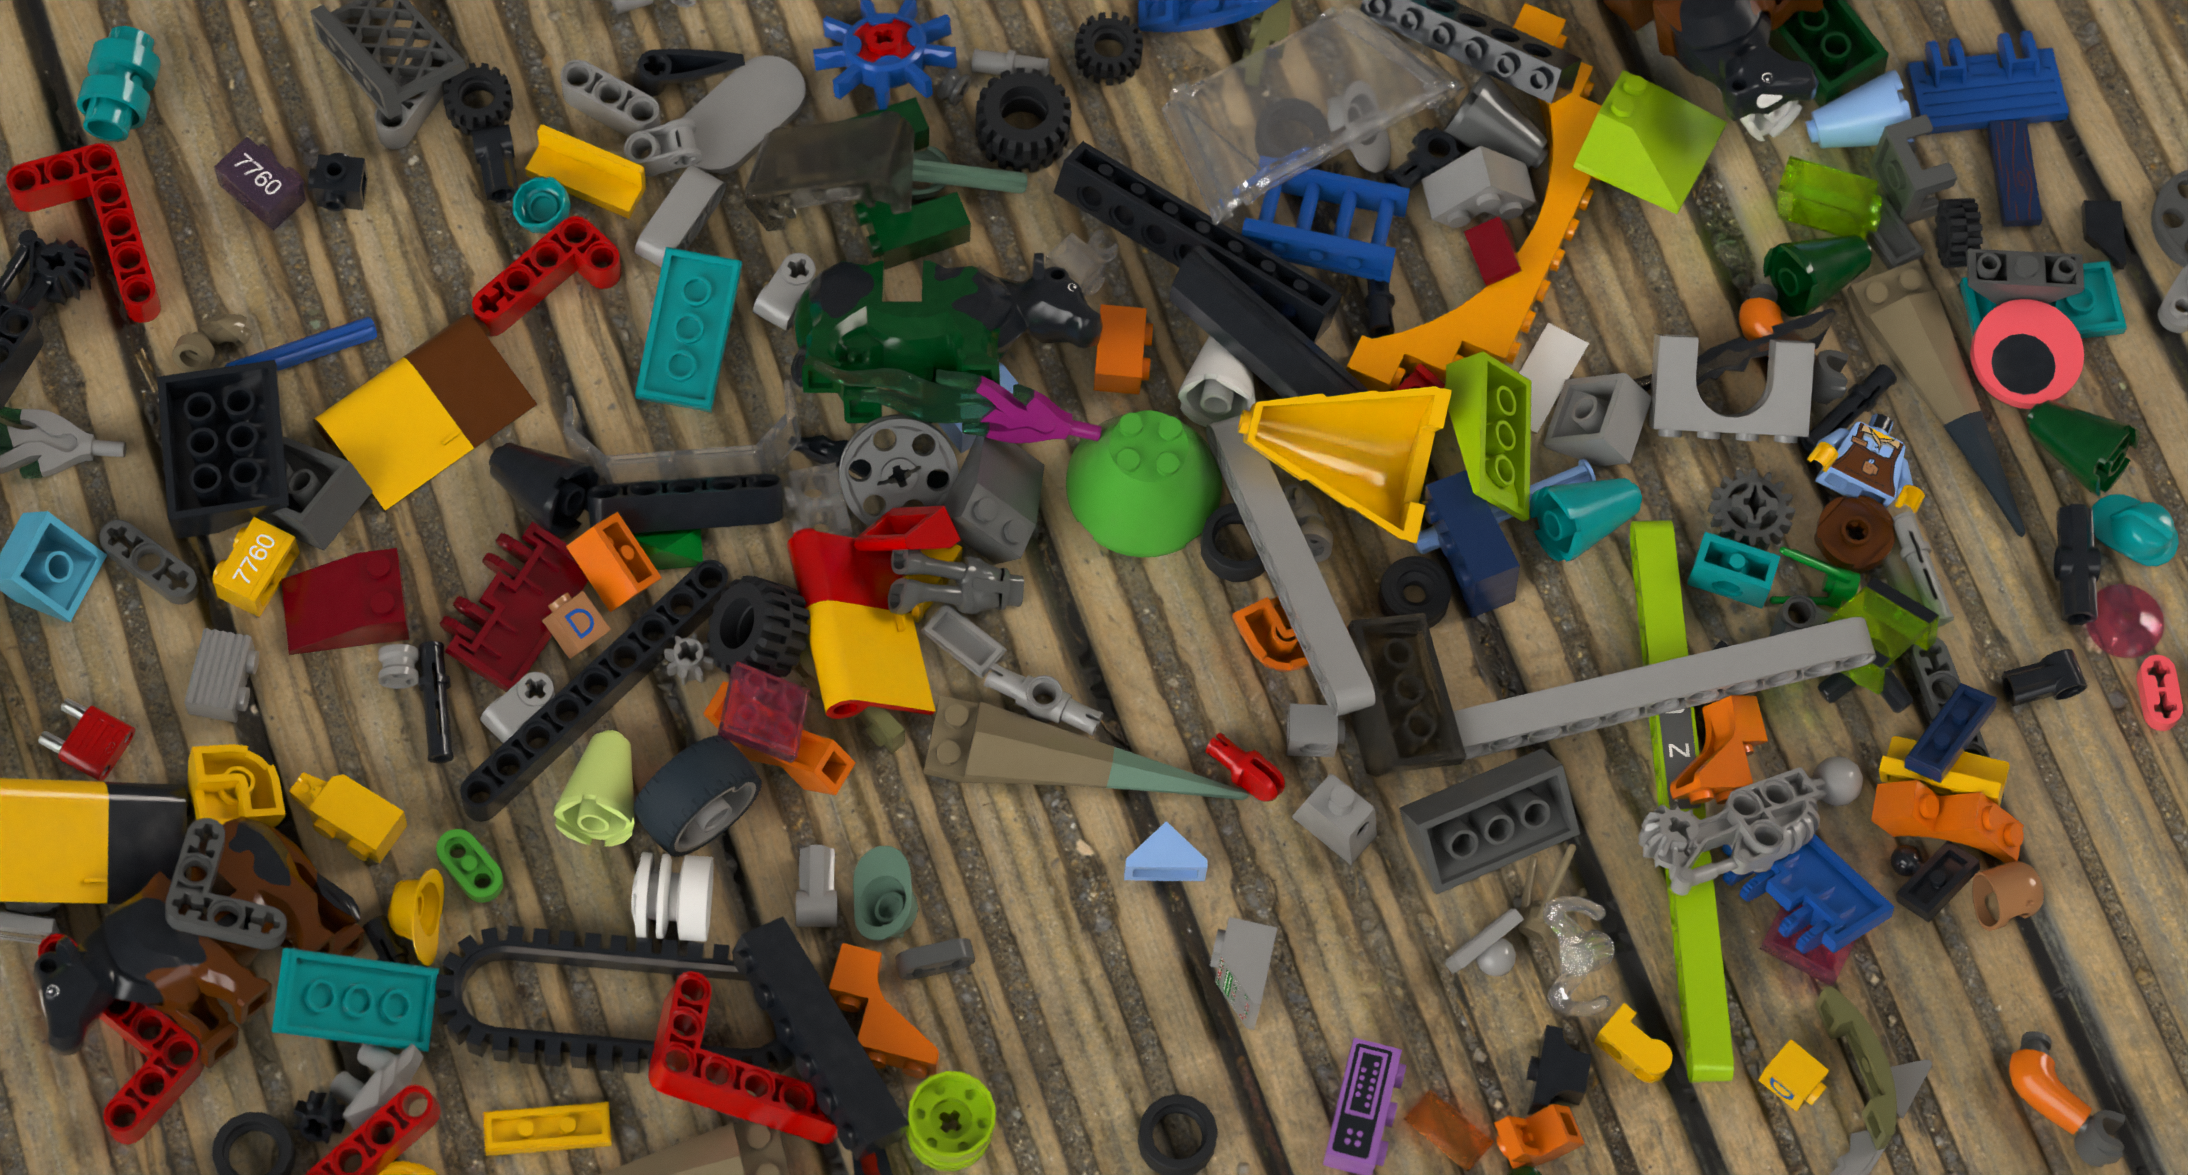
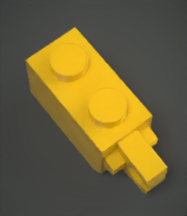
M303 772L289 790L291 797L310 813L313 823L312 827L317 833L329 840H332L334 837L347 844L346 848L351 854L363 861H366L369 857L380 864L408 826L403 810L344 774L332 776L326 782Z

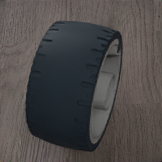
M714 735L687 747L661 767L637 796L634 812L646 831L659 846L671 856L680 857L704 847L732 826L753 804L761 790L762 781L748 759L725 736Z

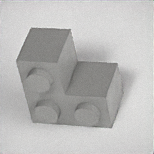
M1483 146L1475 148L1422 179L1432 220L1452 228H1459L1469 224L1472 218L1484 211L1499 216L1502 219H1514L1522 215L1523 210L1536 204L1526 163Z

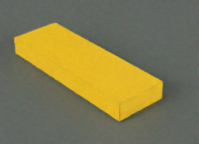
M609 1102L483 1112L486 1156L612 1146Z

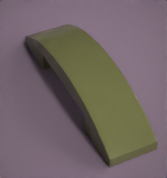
M1826 987L1822 990L1815 1005L1830 1040L1845 1036L1871 1096L1861 1114L1876 1150L1885 1149L1894 1135L1897 1119L1896 1090L1888 1059L1878 1037L1859 1010L1834 987Z

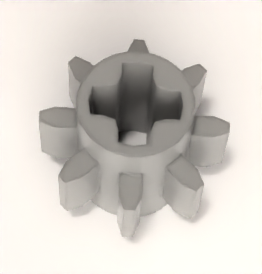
M693 633L691 638L681 639L679 636H675L676 645L674 650L665 649L664 651L665 659L671 662L667 666L668 676L677 674L684 686L687 681L696 679L702 683L704 669H714L713 659L707 657L710 655L708 651L710 643L702 645L697 640L696 633Z

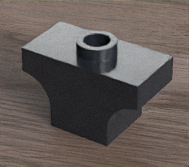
M1547 1025L1541 1037L1538 1057L1531 1056L1526 1077V1080L1533 1081L1527 1113L1529 1115L1560 1102L1580 1105L1585 1095L1592 1054L1572 1049L1563 1037V1028Z

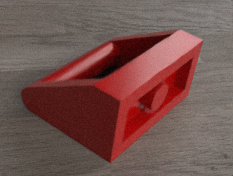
M945 506L892 508L857 536L854 546L857 551L861 552L951 548L961 539Z

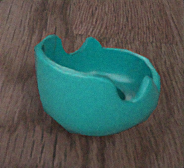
M553 177L533 178L521 184L513 196L514 217L523 228L532 233L547 234L569 217L571 209L569 195L566 189Z

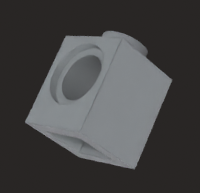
M1290 703L1287 715L1286 755L1334 758L1337 744H1344L1345 720H1338V716L1335 717L1331 713L1328 705Z

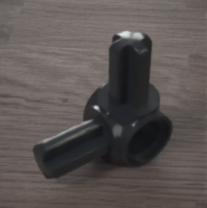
M1872 641L1874 649L1889 658L1886 647L1879 642ZM1891 660L1882 668L1879 667L1876 670H1867L1862 666L1833 673L1818 685L1821 696L1828 703H1834L1857 685L1863 688L1874 686L1895 713L1902 712L1913 702L1912 696L1892 672L1896 666Z

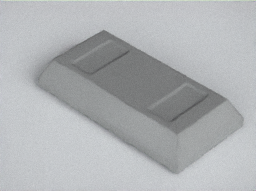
M944 603L920 630L921 633L981 679L1007 651L1004 646L948 603Z

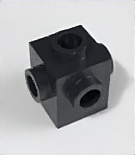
M344 153L318 154L316 168H310L308 177V190L314 192L318 207H324L331 211L364 209L368 182L365 158L350 157Z

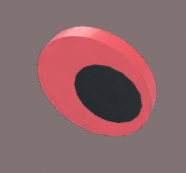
M2018 299L1995 307L1984 317L1973 335L1970 356L1974 373L1987 392L2007 405L2032 409L2037 403L2042 405L2047 400L2057 402L2071 390L2083 368L2084 348L2076 327L2060 310L2041 301Z

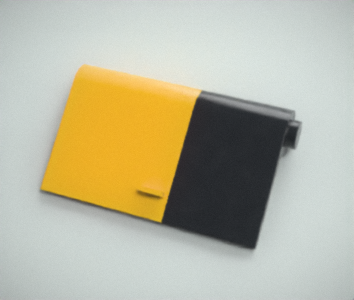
M0 778V902L121 905L137 895L160 871L172 882L187 834V817L190 815L192 808L190 794L186 793L185 788L180 784Z

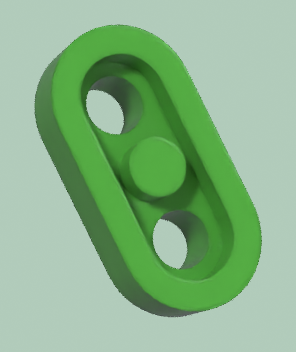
M452 829L445 832L439 838L436 845L438 860L468 898L480 903L494 900L503 889L502 872L474 836L463 829ZM456 849L465 851L464 856L458 859L453 858L451 853ZM485 878L490 881L486 888L476 886V882L480 879Z

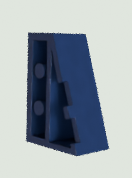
M1467 470L1426 485L1425 501L1421 503L1426 505L1424 516L1429 524L1433 523L1440 547L1448 559L1471 617H1476L1514 602L1520 565L1487 501L1473 493Z

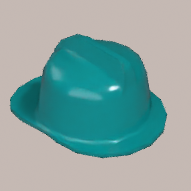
M2123 494L2108 495L2099 499L2092 506L2094 535L2111 549L2144 566L2163 565L2168 563L2176 554L2179 545L2178 532L2174 527V521L2170 513L2163 506L2154 502H2141Z

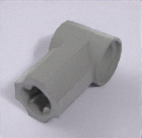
M810 845L806 848H800L799 890H796V927H837V890H834L835 849L828 848L825 845Z

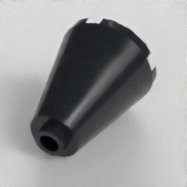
M506 443L503 446L497 447L489 459L491 476L545 530L557 537L567 536L581 526L582 523L577 519L584 510L589 512L587 491L601 483L600 475L594 472L593 469L595 468L588 463L515 443Z

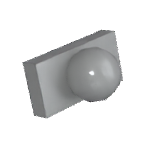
M1511 908L1445 959L1446 962L1444 964L1452 974H1455L1476 959L1480 970L1487 975L1498 977L1509 973L1514 967L1516 952L1513 945L1502 937L1524 920L1516 908Z

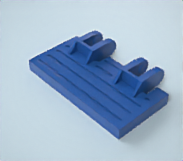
M2030 30L2021 31L2019 44L2023 59H2016L2009 33H2000L1997 38V47L2002 68H1999L1996 54L1964 57L1959 38H1952L1947 43V52L1951 66L1944 67L1937 42L1935 40L1927 41L1925 55L1930 75L1927 76L1923 61L1908 63L1905 69L1916 117L1927 114L1933 126L1932 132L1924 135L1987 128L1989 121L2027 120V124L2066 120L2069 110L2053 48L2037 49L2032 32Z
M1815 834L1797 852L1776 860L1771 869L1766 872L1752 871L1738 875L1729 871L1722 876V879L1729 886H1732L1753 873L1756 874L1753 879H1750L1743 885L1739 892V895L1746 902H1750L1767 892L1788 912L1803 905L1792 912L1791 915L1785 917L1778 927L1779 933L1788 938L1809 924L1812 926L1809 931H1806L1799 937L1795 944V947L1802 954H1806L1821 944H1824L1834 954L1891 918L1895 907ZM1723 845L1722 851L1730 858L1732 849L1729 845Z

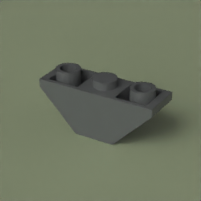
M1968 249L1966 252L1968 287L1997 306L2018 299H2031L2048 304L2081 293L2084 290L2082 254Z

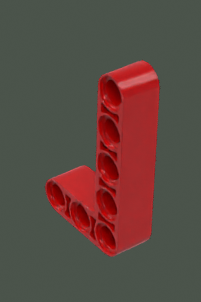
M96 143L21 163L8 171L6 184L15 207L24 212H34L92 196L120 294L129 318L135 322L146 323L154 320L159 315L161 310L160 299L117 153L113 147L104 143ZM101 165H109L104 170H96ZM71 175L66 180H58L61 176ZM26 185H33L29 190H20ZM111 197L119 198L117 201H114L112 203L105 202L107 199ZM120 230H129L124 235H114ZM129 263H139L136 267L124 268ZM138 296H149L141 302L133 301Z
M55 933L44 938L38 947V957L44 953L55 952L57 941L65 935ZM68 937L74 943L75 946H78V944L75 941ZM115 998L100 1019L149 1058L108 1102L103 1114L105 1124L115 1141L121 1144H132L143 1138L200 1076L204 1069V1063L201 1061V1050L195 1039L165 1014L128 1001L131 1003V1006L126 1012L114 1014L111 1012L114 1005L118 1002L126 1001ZM152 1026L162 1028V1031L156 1038H142V1034L147 1028ZM183 1051L193 1053L192 1058L187 1063L182 1065L173 1063V1059L178 1053ZM161 1082L164 1084V1088L159 1094L154 1096L144 1094L145 1089L151 1083ZM126 1113L135 1115L133 1123L129 1126L117 1127L115 1125L121 1115Z
M689 971L680 975L663 1002L648 1071V1079L653 1088L662 1094L817 1143L828 1144L834 1142L838 1138V1129L834 1122L829 1120L820 1109L816 1092L810 1083L700 1049L712 987L709 980L698 972ZM683 994L689 996L692 1000L687 999ZM675 1029L681 1031L685 1036L679 1034ZM667 1065L673 1066L678 1072L671 1070ZM707 1077L713 1079L717 1084L710 1082ZM747 1090L753 1092L756 1097L750 1095ZM786 1102L790 1103L795 1109L789 1107Z
M410 1085L405 1087L304 1175H378L436 1124L441 1113L437 1099L423 1086ZM418 1099L427 1100V1108L421 1115L409 1116V1108L414 1101ZM385 1127L395 1128L394 1138L389 1143L377 1144V1136ZM354 1155H361V1167L353 1173H346L344 1168L346 1161Z

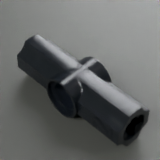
M2071 504L2066 507H2060L2056 513L2058 547L2054 555L2053 570L2055 580L2060 581L2061 620L2068 622L2069 625H2084L2085 623L2095 622L2098 617L2096 582L2100 574L2101 556L2099 549L2094 548L2093 509L2087 508L2084 504Z

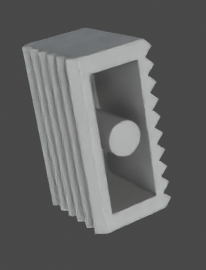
M209 628L203 630L184 701L188 714L237 722L239 711H246L250 697V688L246 687L249 674H256L260 656L259 651L255 650L250 636H243L232 632L227 633L216 629L211 630Z

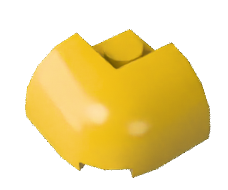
M245 745L192 746L188 760L187 780L188 793L191 796L192 805H194L196 820L212 818L223 825L227 821L243 816L265 823L273 828L280 824L286 813L280 779L274 764L270 766L261 756L249 751L248 746Z

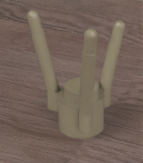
M1570 844L1544 900H1535L1533 905H1530L1538 858L1535 855L1530 857L1521 907L1518 911L1524 919L1520 922L1518 930L1528 938L1538 942H1547L1549 937L1556 938L1561 926L1586 896L1587 889L1581 888L1558 917L1555 916L1557 910L1551 904L1571 863V859L1576 851V845Z

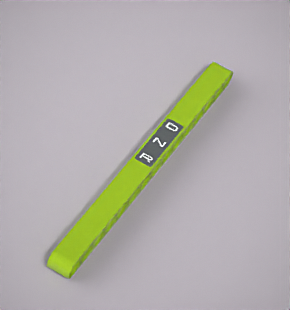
M1672 520L1632 521L1630 524L1629 540L1643 666L1688 656ZM1694 706L1649 717L1658 807L1662 804L1670 809L1677 803L1681 811L1687 812L1693 809V815L1698 819L1707 818L1705 803L1692 805L1689 799H1672L1670 792L1671 782L1699 755ZM1710 850L1702 852L1691 869L1712 863ZM1665 868L1688 1079L1690 1083L1732 1081L1734 1076V1057L1714 879L1691 887L1687 895L1681 896L1671 890L1669 869Z

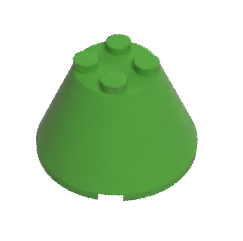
M1158 411L1131 412L1100 423L1098 426H1101L1102 430L1099 441L1083 438L1075 448L1068 464L1066 493L1069 507L1076 521L1080 522L1093 535V540L1100 545L1127 556L1159 557L1185 548L1187 543L1202 533L1207 518L1219 508L1221 501V471L1208 443L1194 429L1176 417Z

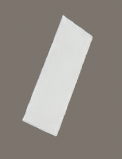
M1550 323L1545 327L1519 374L1532 381L1531 430L1535 433H1538L1560 395L1565 380L1569 379L1589 345L1588 342Z

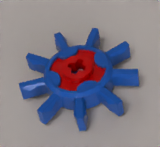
M860 0L862 19L852 26L826 16L823 19L824 36L843 45L813 49L816 71L846 67V70L832 80L834 97L841 100L861 83L874 88L879 110L887 109L890 100V89L898 88L908 83L924 97L929 98L932 96V81L923 71L925 66L956 69L957 66L956 47L930 44L952 35L950 17L945 14L919 25L914 20L918 12L916 0H904L897 14H877L872 0Z

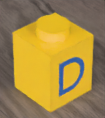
M1790 1039L1767 1065L1758 1081L1797 1112L1805 1102L1813 1106L1824 1093L1827 1086L1822 1082L1830 1070Z

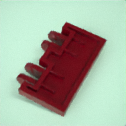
M533 521L521 539L536 548L534 551L505 533H501L495 540L502 550L525 564L521 571L499 556L489 552L482 560L484 565L496 573V576L478 602L492 610V614L462 596H458L453 602V606L458 612L482 627L478 634L449 616H444L439 623L444 631L454 637L446 648L445 653L505 692L527 674L551 638L552 634L542 622L544 618L552 613L548 606L567 592L571 598L581 593L589 581L566 546L568 544Z

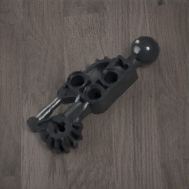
M29 229L21 232L18 237L20 245L6 265L7 269L0 278L1 410L43 346L44 339L38 326L49 304L61 303L65 306L68 298L74 297L80 300L81 290H91L90 280L95 277V269L92 262H90L91 257L84 247H79L73 239L63 245L62 241L56 238L55 242L46 245L34 230ZM29 260V280L17 299L10 303L6 290Z

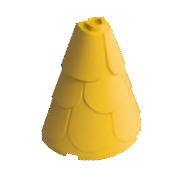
M1433 386L1387 392H1377L1374 390L1326 397L1322 393L1255 402L1252 404L1250 411H1242L1238 433L1244 434V443L1299 481L1307 480L1344 507L1352 508L1397 539H1404L1407 542L1417 544L1426 506L1419 504L1435 432L1444 427L1452 390Z

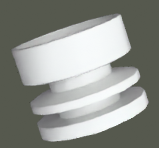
M642 852L639 867L634 875L631 912L635 922L636 937L647 938L650 920H656V938L664 939L669 921H677L679 940L707 942L713 892V857L685 855L681 872L673 873L670 854L662 855L659 872L654 871V853Z

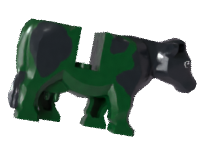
M1034 253L1032 272L1024 281L996 277L990 272L975 266L944 268L930 260H923L922 301L886 302L884 261H877L867 266L841 261L821 271L811 282V287L804 290L797 303L794 326L799 351L795 355L790 368L791 378L799 387H803V393H837L844 403V420L847 423H869L882 417L881 390L873 386L869 381L872 376L878 374L885 378L901 381L924 380L922 394L923 420L929 423H957L961 420V391L975 392L976 382L981 376L1000 385L999 361L1023 332L1028 333L1041 343H1071L1079 348H1088L1099 343L1103 324L1101 315L1088 305L1079 283L1070 279L1068 272L1064 268L1054 266L1045 269L1044 253Z

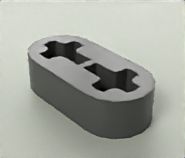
M958 938L907 949L897 954L895 960L899 977L903 980H913L966 968L975 962V956L970 939Z

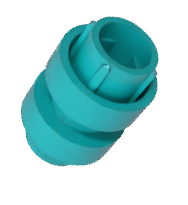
M116 26L110 30L108 38L100 39L93 45L87 65L90 76L86 77L82 82L77 99V107L85 116L83 122L84 129L94 137L111 142L124 141L128 138L131 129L139 128L145 123L151 102L150 95L147 92L154 89L161 67L159 57L153 52L155 42L146 32L134 27Z

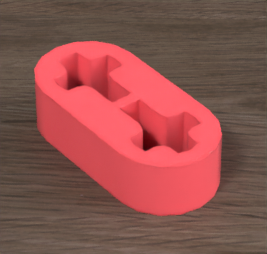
M2152 655L2143 661L2137 671L2136 680L2145 722L2151 728L2157 731H2167L2177 724L2183 714L2179 682L2174 663L2163 655ZM2152 668H2156L2158 674H2164V677L2159 682V687L2156 677L2148 675ZM2160 698L2162 699L2164 710H2171L2167 718L2163 717L2162 712H2155L2160 704Z

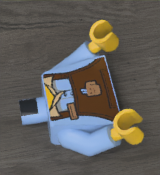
M1883 414L1872 415L1868 425L1856 421L1849 430L1845 428L1837 429L1819 440L1816 448L1807 458L1808 461L1816 460L1823 466L1816 477V482L1848 498H1858L1859 495L1868 496L1887 508L1897 497L1895 507L1901 508L1903 504L1911 507L1913 513H1917L1925 497L1924 492L1913 485L1909 464L1904 458L1906 448L1904 443L1889 436L1894 424L1893 421Z

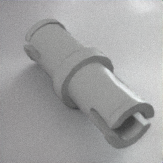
M974 49L972 72L1001 75V72L1006 70L1013 74L1016 73L1017 68H1025L1026 73H1032L1033 69L1041 70V76L1044 78L1049 74L1050 58L1017 55L1016 50H1008V53Z

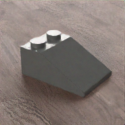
M984 423L978 431L944 506L961 541L992 563L999 564L1020 559L1025 551L1037 523L1045 465L1015 443H1006L987 438L986 429L988 424Z
M283 436L290 506L262 517L281 530L295 536L297 540L325 550L372 493V490L350 461Z

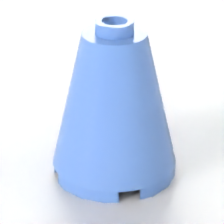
M1888 71L1812 111V120L1806 121L1811 143L1818 142L1820 148L1877 146L1886 126L1912 119L1908 101L1904 100L1901 91H1897L1903 89L1897 71ZM1913 138L1907 139L1909 144L1914 142Z

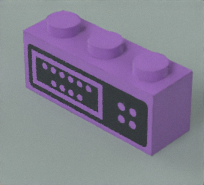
M1353 1038L1323 1166L1359 1175H1372L1375 1165L1383 1166L1389 1142L1382 1141L1381 1138L1384 1126L1392 1128L1398 1104L1390 1102L1393 1087L1401 1089L1406 1065L1399 1063L1402 1049Z

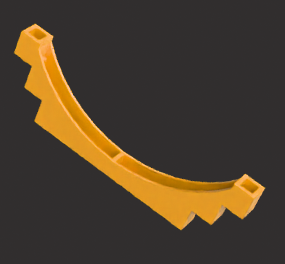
M1527 3L1524 4L1513 28L1562 50L1568 39V36L1563 35L1565 19ZM1581 62L1572 93L1552 104L1537 98L1546 130L1547 148L1550 150L1548 153V178L1544 203L1539 217L1517 253L1522 271L1485 287L1458 308L1431 322L1400 333L1374 339L1362 335L1346 370L1367 387L1368 391L1387 392L1391 391V389L1395 390L1403 382L1406 373L1412 374L1415 367L1420 363L1445 384L1447 364L1482 351L1505 365L1506 362L1511 365L1514 364L1522 346L1521 343L1517 342L1521 331L1526 334L1530 331L1537 314L1531 311L1535 301L1543 303L1551 285V282L1546 280L1550 270L1557 272L1563 261L1566 251L1562 250L1561 247L1564 240L1571 242L1580 223L1575 217L1579 209L1586 212L1591 202L1594 190L1590 189V185L1593 179L1600 181V179L1573 168L1591 126L1602 107L1589 101L1595 87V83L1590 81L1593 66Z

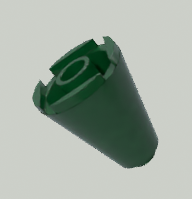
M1855 234L1781 243L1769 249L1764 257V278L1770 276L1772 285L1778 292L1776 304L1781 310L1791 317L1799 315L1803 317L1813 313L1866 271L1871 264L1872 251L1869 244Z
M2050 400L2045 401L2042 405L2037 403L2031 409L2026 419V423L2029 424L2028 433L2096 496H2100V490L2105 493L2109 491L2119 480L2131 461L2125 457L2129 446L2136 449L2140 438L2139 429L2132 425Z

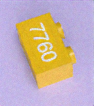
M253 517L247 528L242 527L238 531L233 542L234 549L227 560L222 559L218 563L212 579L218 598L260 618L280 586L281 579L285 578L300 551L295 536Z

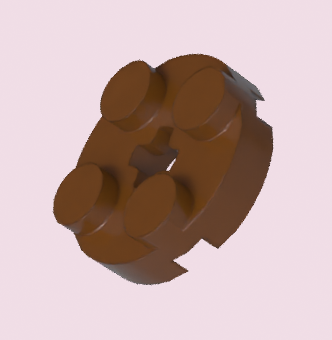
M1859 495L1858 498L1841 496L1832 500L1823 509L1817 522L1814 542L1823 556L1833 565L1862 574L1866 570L1879 566L1888 557L1895 542L1892 527L1894 522L1889 511L1873 498ZM1849 527L1854 530L1860 527L1863 530L1861 534L1863 540L1851 539L1845 528Z

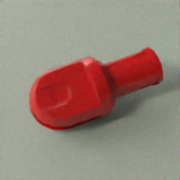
M1221 732L1216 734V738L1213 737L1208 743L1205 753L1230 770L1231 781L1245 789L1255 798L1263 802H1271L1285 789V780L1282 773L1257 750L1245 752Z

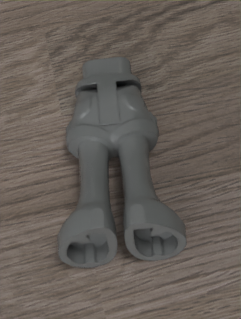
M920 549L892 551L891 567L894 573L900 575H931L949 578L956 583L955 586L923 583L912 579H897L892 583L888 594V607L893 614H907L917 604L931 601L954 604L960 612L966 614H976L980 610L994 608L1004 610L1006 606L1020 607L1023 602L1024 577L1010 574L1007 568L999 569L984 563L979 557L967 556L960 562H952L928 557Z

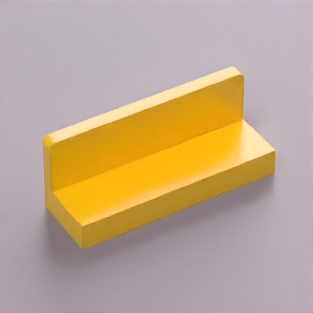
M541 124L537 130L539 145L525 168L526 176L532 179L553 177L566 189L568 194L630 219L646 190L644 167Z
M1899 736L1891 738L1887 756H1882L1879 768L1881 782L1891 783L1919 780L1939 796L1982 792L2000 806L2010 769V764L2007 761L1963 752L1943 781L1939 783L1904 768L1906 756L1918 741Z

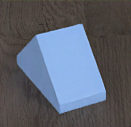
M1166 821L1126 858L1124 880L1205 881L1207 859Z

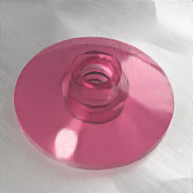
M2126 584L2111 585L2097 592L2098 617L2095 622L2086 623V627L2092 640L2102 650L2117 657L2135 658L2150 652L2158 644L2164 631V617L2158 603L2152 596L2138 587ZM2122 611L2129 612L2134 616L2135 619H2126L2123 616Z

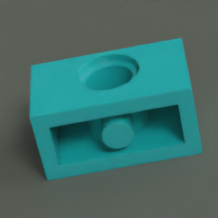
M1705 532L1698 547L1687 585L1762 609L1771 590L1781 556Z

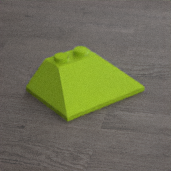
M1623 70L1600 108L1573 168L1678 214L1722 135L1727 122L1664 88Z

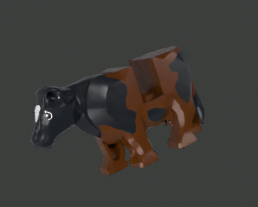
M1603 0L1609 10L1624 18L1635 32L1655 19L1659 52L1663 56L1674 57L1687 71L1717 86L1722 93L1725 112L1732 121H1737L1749 114L1768 115L1790 101H1809L1816 95L1819 82L1814 67L1802 61H1790L1768 47L1767 44L1770 33L1783 25L1793 13L1800 11L1817 12L1823 9V0Z
M243 816L227 821L222 825L225 830V845L212 887V894L279 909L287 920L286 937L280 945L282 948L293 949L294 945L295 949L349 957H353L363 948L365 930L357 924L361 919V915L355 900L337 885L323 877L296 844L277 829ZM212 835L200 842L199 853L206 855L207 844L212 839ZM192 867L191 882H199L206 878L207 873L204 869ZM160 871L137 895L116 907L105 918V921L81 944L75 946L65 935L57 941L55 952L41 954L34 963L33 977L36 989L40 995L43 1015L48 1025V1044L58 1055L76 1054L83 1047L88 1030L103 1015L114 999L117 998L140 1003L171 1015L181 1027L199 1038L201 1043V1061L209 1069L237 1047L239 1028L233 1022L228 1021V1012L220 1005L217 998L231 1004L235 1020L240 1025L271 1001L272 984L264 978H257L255 972L247 968L262 949L173 929L165 918L166 898L171 881ZM183 904L182 908L178 909V914L186 915L187 911L191 910V906ZM223 911L215 915L214 920L220 926L229 927L234 925L238 918L232 912ZM207 912L206 915L204 913L201 915L202 921H207ZM245 917L243 930H248L251 917ZM266 922L265 926L261 928V932L269 934L273 924Z

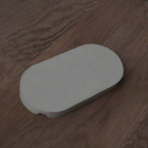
M767 55L752 58L746 61L744 66L733 71L690 109L682 118L695 121L696 131L694 132L696 148L701 150L702 153L701 162L693 166L708 174H729L741 167L795 119L803 108L806 92L804 78L798 68L786 59L777 56Z

